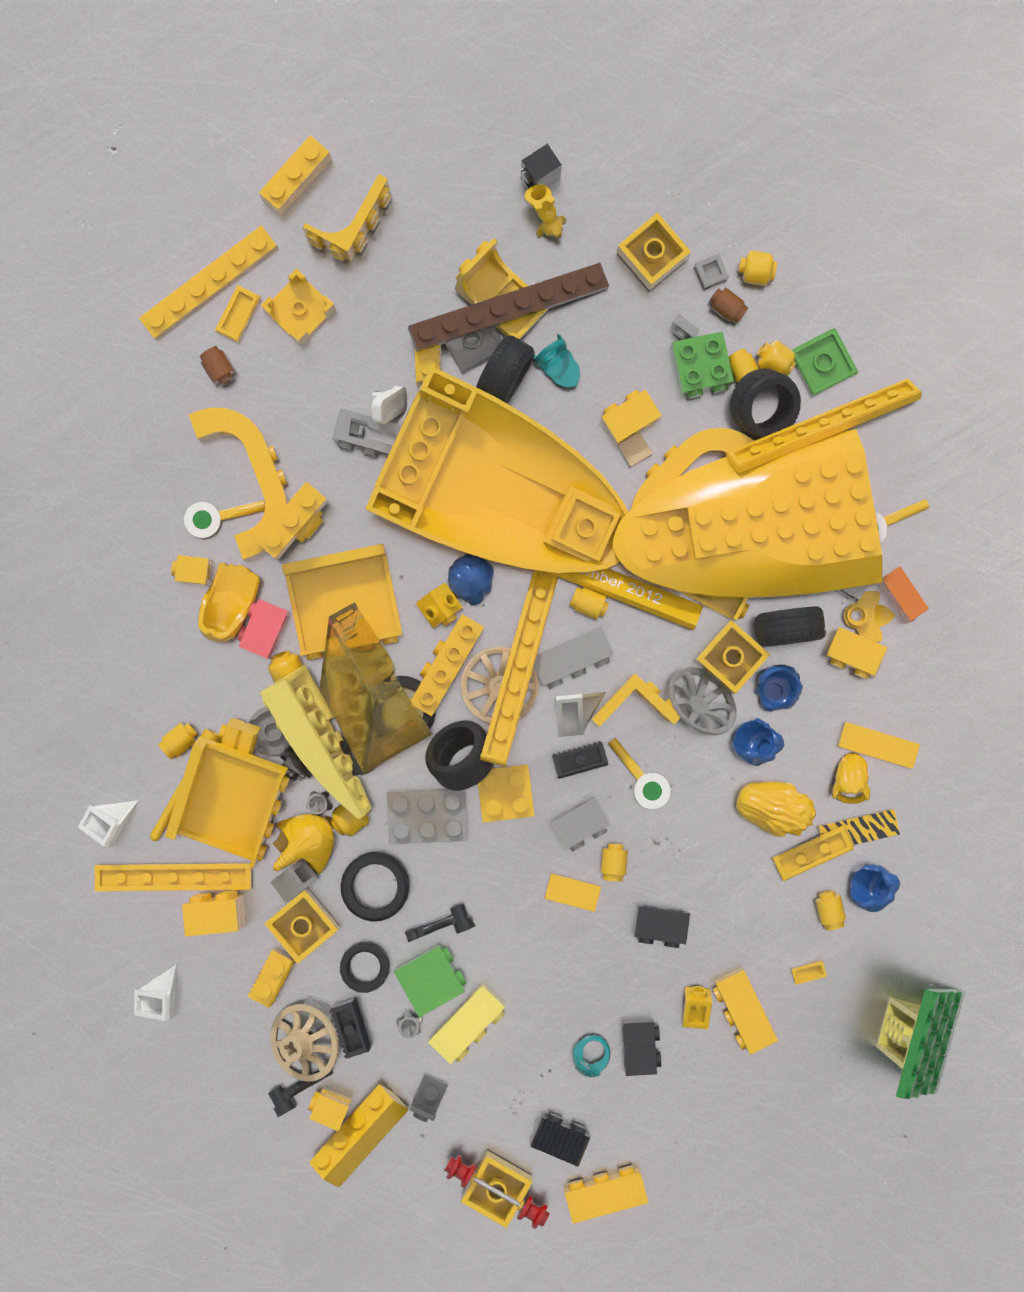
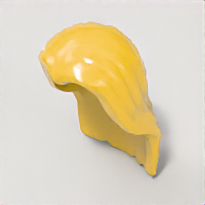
M219 563L215 577L203 596L199 608L198 627L205 638L217 643L228 642L240 632L244 619L258 591V575L250 572V569L240 564L237 566L229 564L227 566L226 563Z

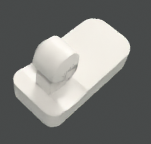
M394 386L385 392L376 390L371 393L372 420L374 423L386 424L405 412L407 406L405 387Z

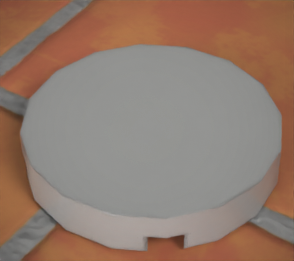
M263 707L251 716L249 723L261 728L255 750L265 756H281L287 746L291 745L277 728L270 710Z

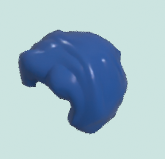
M465 554L457 558L449 567V588L456 597L461 598L470 605H478L484 600L485 595L491 592L494 573L493 566L484 558Z
M784 664L773 665L761 670L756 689L757 694L760 696L761 707L768 712H773L783 708L790 709L795 706L803 690L801 676L796 669Z
M759 718L744 722L736 730L733 742L731 743L735 754L742 761L754 766H760L773 761L776 758V754L785 745L783 736L772 729L769 723Z
M864 865L855 872L851 880V900L857 907L868 912L881 911L894 901L895 893L900 887L899 878L881 865Z

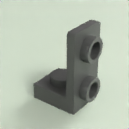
M424 1074L411 1103L410 1111L414 1112L413 1116L423 1122H427L428 1119L434 1121L448 1084Z

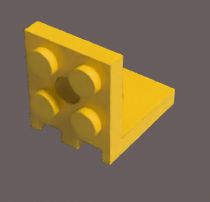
M633 674L593 716L591 721L597 727H600L633 691L643 698L670 725H674L681 717L673 708L670 699L664 701L658 695L661 691L651 681L645 683L636 674Z

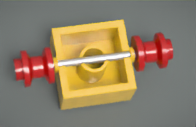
M488 1150L477 1169L475 1163L469 1166L462 1163V1156L459 1154L456 1158L450 1157L444 1171L447 1172V1179L450 1180L452 1177H456L461 1180L460 1186L462 1188L466 1187L461 1196V1203L505 1228L508 1227L517 1210H519L518 1220L526 1217L532 1221L531 1227L534 1229L538 1225L544 1226L550 1215L546 1211L548 1205L543 1204L540 1207L535 1205L533 1197L530 1195L525 1201L523 1200L533 1183L530 1174Z

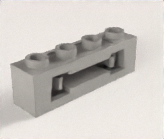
M340 408L332 439L337 442L338 447L352 450L353 446L361 448V453L368 456L376 457L377 453L388 456L392 448L391 444L366 437L363 440L351 437V434L363 438L365 431L364 426L352 423L367 425L369 430L397 437L402 425L387 422L386 424L374 423L371 416Z

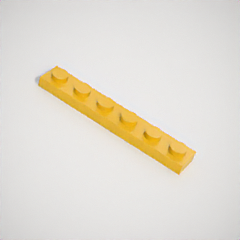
M261 225L139 317L140 321L155 340L277 249L278 246Z
M250 863L94 865L95 891L251 890L252 868L249 867Z

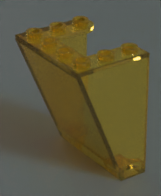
M354 602L329 616L319 690L363 773H366L433 734L396 676L391 678V682H384L385 679L393 675L395 670L394 663Z

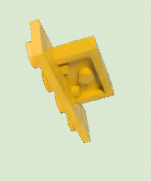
M463 614L460 616L444 642L439 640L432 653L436 655L431 664L426 662L419 675L423 679L409 704L432 717L484 629L482 625Z

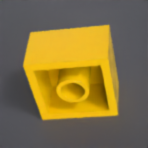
M658 212L617 247V253L649 291L686 261L691 253L689 248Z
M730 620L694 660L732 694H736L770 654Z
M528 764L492 768L489 774L478 783L483 823L534 816Z
M308 888L264 923L297 964L340 929V926Z

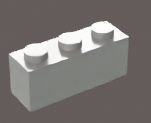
M598 627L538 654L535 659L534 668L542 687L548 685L549 689L563 684L562 678L570 674L574 679L587 673L585 668L595 664L596 668L610 663L609 657L613 656L614 653L602 627Z

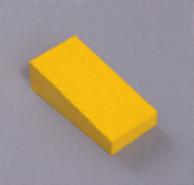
M823 960L791 969L796 985L827 977Z

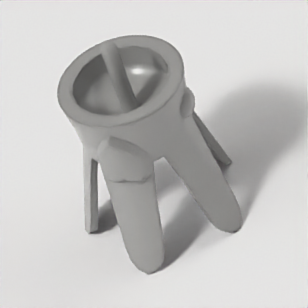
M312 791L307 800L306 808L311 813L322 817L323 812L333 808V805L327 802L329 792L324 791L321 794H316L315 791Z
M406 1010L404 1019L396 1020L400 1034L406 1038L419 1035L421 1033L419 1025L422 1023L423 1017H412L411 1010Z

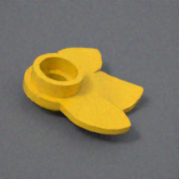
M879 591L864 592L860 600L845 608L843 619L846 625L856 629L860 636L874 642H880L883 640L879 627L888 624L895 617V614L888 607L879 604ZM852 612H859L860 619L858 621L852 619Z

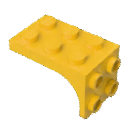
M378 174L355 218L345 229L328 233L305 223L303 231L306 235L305 237L309 239L308 243L319 250L322 247L330 250V255L341 262H344L345 259L352 262L356 253L363 251L367 243L365 237L369 229L373 231L378 224L380 217L377 215L381 207L386 208L391 200L392 194H390L391 188L388 178Z
M495 238L489 243L485 240L477 248V255L472 260L466 259L458 269L460 272L455 278L457 280L455 290L471 305L528 286L503 262L497 252L496 246L498 241ZM549 309L495 327L505 336L512 335L521 339Z

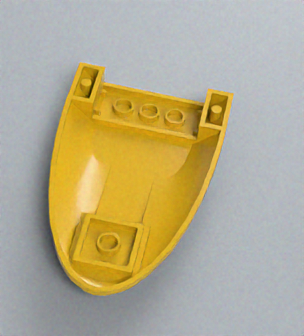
M433 366L430 367L417 391L365 507V510L456 550L502 564L553 573L592 572L607 569L619 563L620 561L613 551V538L618 524L628 513L624 502L606 478L578 451L552 431L500 399Z
M857 430L842 431L740 474L728 462L727 457L693 469L661 485L635 504L618 524L613 538L615 556L628 571L648 582L679 592L716 597L759 598L795 596L883 583L882 550L865 451Z

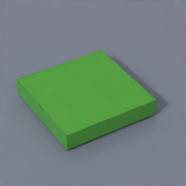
M835 327L792 349L795 353V366L812 397L859 373Z

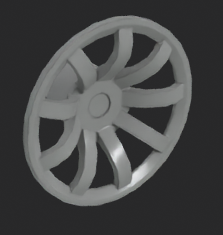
M686 667L680 669L672 676L669 683L670 701L677 714L690 727L707 735H721L734 725L737 716L734 698L730 691L710 673L700 668ZM692 674L702 676V681L697 692L695 678ZM683 675L688 680L689 690L685 684L677 681ZM710 680L719 688L705 697L704 693ZM675 688L682 691L684 698L676 699ZM721 694H724L728 704L710 703ZM714 711H729V720H727L722 714H719ZM711 718L720 721L723 727L714 729V723ZM703 719L706 722L707 728L697 724Z

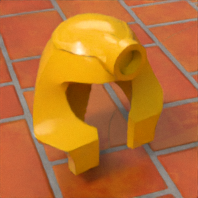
M303 814L278 822L276 827L280 833L272 844L282 855L277 858L273 865V870L280 871L297 860L304 859L312 870L317 874H321L329 860L334 844L332 817Z

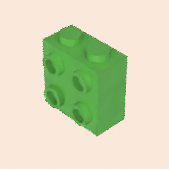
M723 331L672 342L670 347L681 396L688 395V398L691 399L703 396V391L713 390V393H720L729 390L728 386H731L734 380Z
M441 944L394 970V974L419 1018L465 992L463 985L467 984L466 979L460 970H454L451 964L454 958L447 947L443 949Z

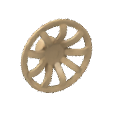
M492 647L481 651L469 661L462 674L461 693L464 703L477 718L484 722H491L492 717L486 716L494 701H497L511 648ZM503 653L499 671L494 670L487 655ZM480 659L489 673L488 677L471 671ZM534 666L531 674L532 683H529L527 688L532 690L531 697L527 704L523 702L519 719L530 711L537 699L539 681ZM468 677L484 683V688L468 693ZM487 694L488 700L482 710L478 711L470 699Z
M307 1004L289 1006L277 1015L272 1025L270 1041L273 1054L280 1067L287 1074L301 1081H316L325 1077L335 1066L339 1051L338 1037L328 1017L319 1009ZM298 1011H305L310 1013L309 1018L302 1029L301 1017ZM289 1013L292 1014L294 1019L293 1029L286 1022L282 1021ZM317 1017L326 1027L309 1035L308 1033ZM278 1027L286 1033V1037L281 1041H276ZM329 1033L332 1047L313 1044V1041ZM313 1052L330 1054L331 1057L328 1064L325 1066L324 1062ZM307 1060L317 1065L320 1072L309 1075ZM299 1061L302 1066V1074L295 1072L290 1066L294 1062Z

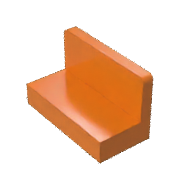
M901 566L884 576L883 583H879L906 624L914 621L916 617L929 609Z

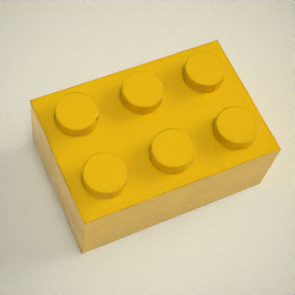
M237 890L222 891V893H218L215 897H212L211 892L198 893L189 897V901L182 904L185 937L236 932L247 925L245 894H238Z

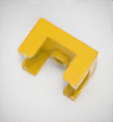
M296 268L288 276V284L273 299L268 297L261 304V307L269 317L302 346L336 308L334 303L316 290Z

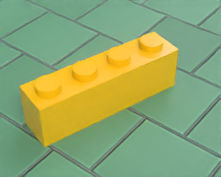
M379 1084L340 1127L339 1131L311 1159L310 1165L323 1180L340 1187L409 1109L394 1092Z

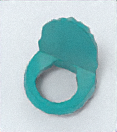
M557 334L558 340L542 349L537 356L534 355L533 361L556 384L568 388L573 387L579 381L580 368L574 360L572 353L567 349L566 341L560 334Z
M596 1035L586 1036L579 1041L573 1049V1064L578 1073L589 1078L600 1076V1072L607 1067L611 1054L608 1043L602 1037ZM598 1041L603 1045L605 1054L600 1061L591 1065L583 1059V1049L588 1042Z

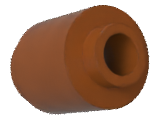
M726 287L723 290L718 288L709 300L713 303L710 307L728 322L732 321L735 324L740 321L749 308L744 304V300Z
M217 346L207 349L199 356L202 360V367L214 385L220 384L224 386L234 379L232 376L236 372L223 350H219Z

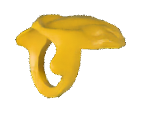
M855 752L848 753L839 762L835 775L836 781L832 789L833 799L836 798L848 804H857L870 800L868 764L859 754ZM841 792L846 794H858L862 792V794L857 797H847L843 795Z

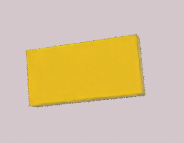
M237 285L214 331L239 343L261 300V296Z
M551 873L544 899L595 912L601 886Z

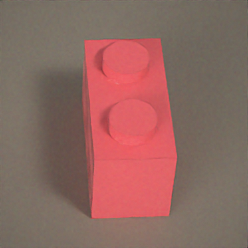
M258 599L257 603L253 602L247 614L250 617L247 627L243 626L239 632L237 640L240 641L238 647L270 659L290 612L261 599Z

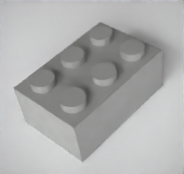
M429 789L387 792L389 844L468 841L466 789L459 791Z

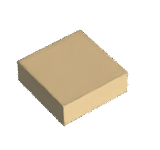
M640 432L617 445L630 468L653 454Z

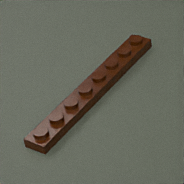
M597 263L409 325L408 331L416 352L606 290L609 287V283L601 263Z

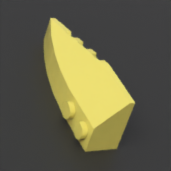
M306 666L299 667L262 690L260 694L265 707L270 710L277 728L283 733L303 764L341 805L357 819L362 818L372 807L359 777H353V762L350 755L343 753L339 743L343 741L339 731L334 732L330 719L334 717Z

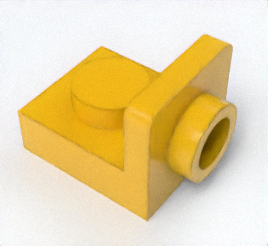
M701 986L685 987L682 1026L686 1028L709 1029L712 1008L711 989Z

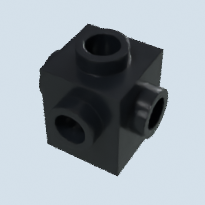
M288 745L280 756L283 760L280 765L288 768L286 777L292 781H296V779L302 781L305 777L310 779L313 774L302 761L301 765L298 764L297 759L300 760L293 748Z

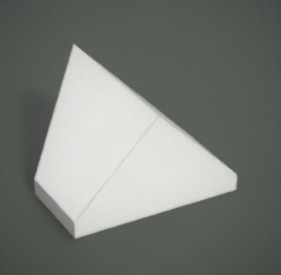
M606 692L556 696L559 737L585 735L584 730Z
M138 801L99 806L90 805L78 828L106 848L113 847Z
M176 965L140 989H135L134 1016L161 1021H169L175 1016Z

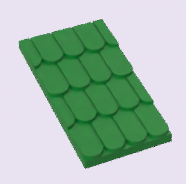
M925 989L921 1006L890 997L876 1047L903 1069L895 1097L910 1100L913 1097L919 1098L922 1095L927 1096L928 1094L938 1092L940 1079L942 1078L948 1057L947 1053H949L955 1031L954 1028H956L962 1006L961 1003L966 991L959 989Z

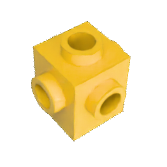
M446 582L416 602V605L432 628L441 623L447 626L457 619L455 613L463 608Z

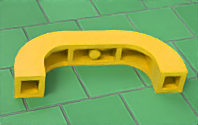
M207 408L189 414L193 429L200 442L219 435H230L239 439L245 446L265 499V512L255 527L236 534L234 537L244 561L257 558L267 551L255 542L256 539L288 503L283 486L287 484L282 469L277 471L274 461L278 460L273 445L268 447L263 434L250 419L236 411L226 408Z
M711 428L692 435L678 448L673 445L664 454L666 460L660 466L655 463L647 471L646 475L648 478L637 491L631 509L661 485L681 476L699 457L710 453L726 456L727 452L751 443L753 440L745 434L732 429Z

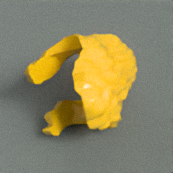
M748 783L739 792L736 802L738 814L743 819L776 837L785 836L786 833L800 836L802 831L813 825L812 820L816 816L814 802L806 794L798 793L796 786L792 783Z

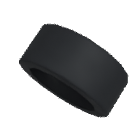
M360 942L352 945L344 953L340 961V974L343 982L350 989L360 993H369L377 990L384 984L389 974L390 962L387 954L380 946L372 942ZM361 952H369L375 955L380 963L378 976L368 983L355 980L349 970L352 958Z

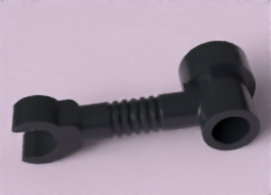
M463 903L450 908V915L406 931L405 935L408 942H411L450 925L454 926L456 934L472 929L476 925L473 917H469Z
M330 1071L325 1077L316 1081L300 1080L285 1090L282 1086H279L269 1092L268 1095L275 1106L273 1110L277 1117L296 1108L292 1097L329 1077L333 1072Z

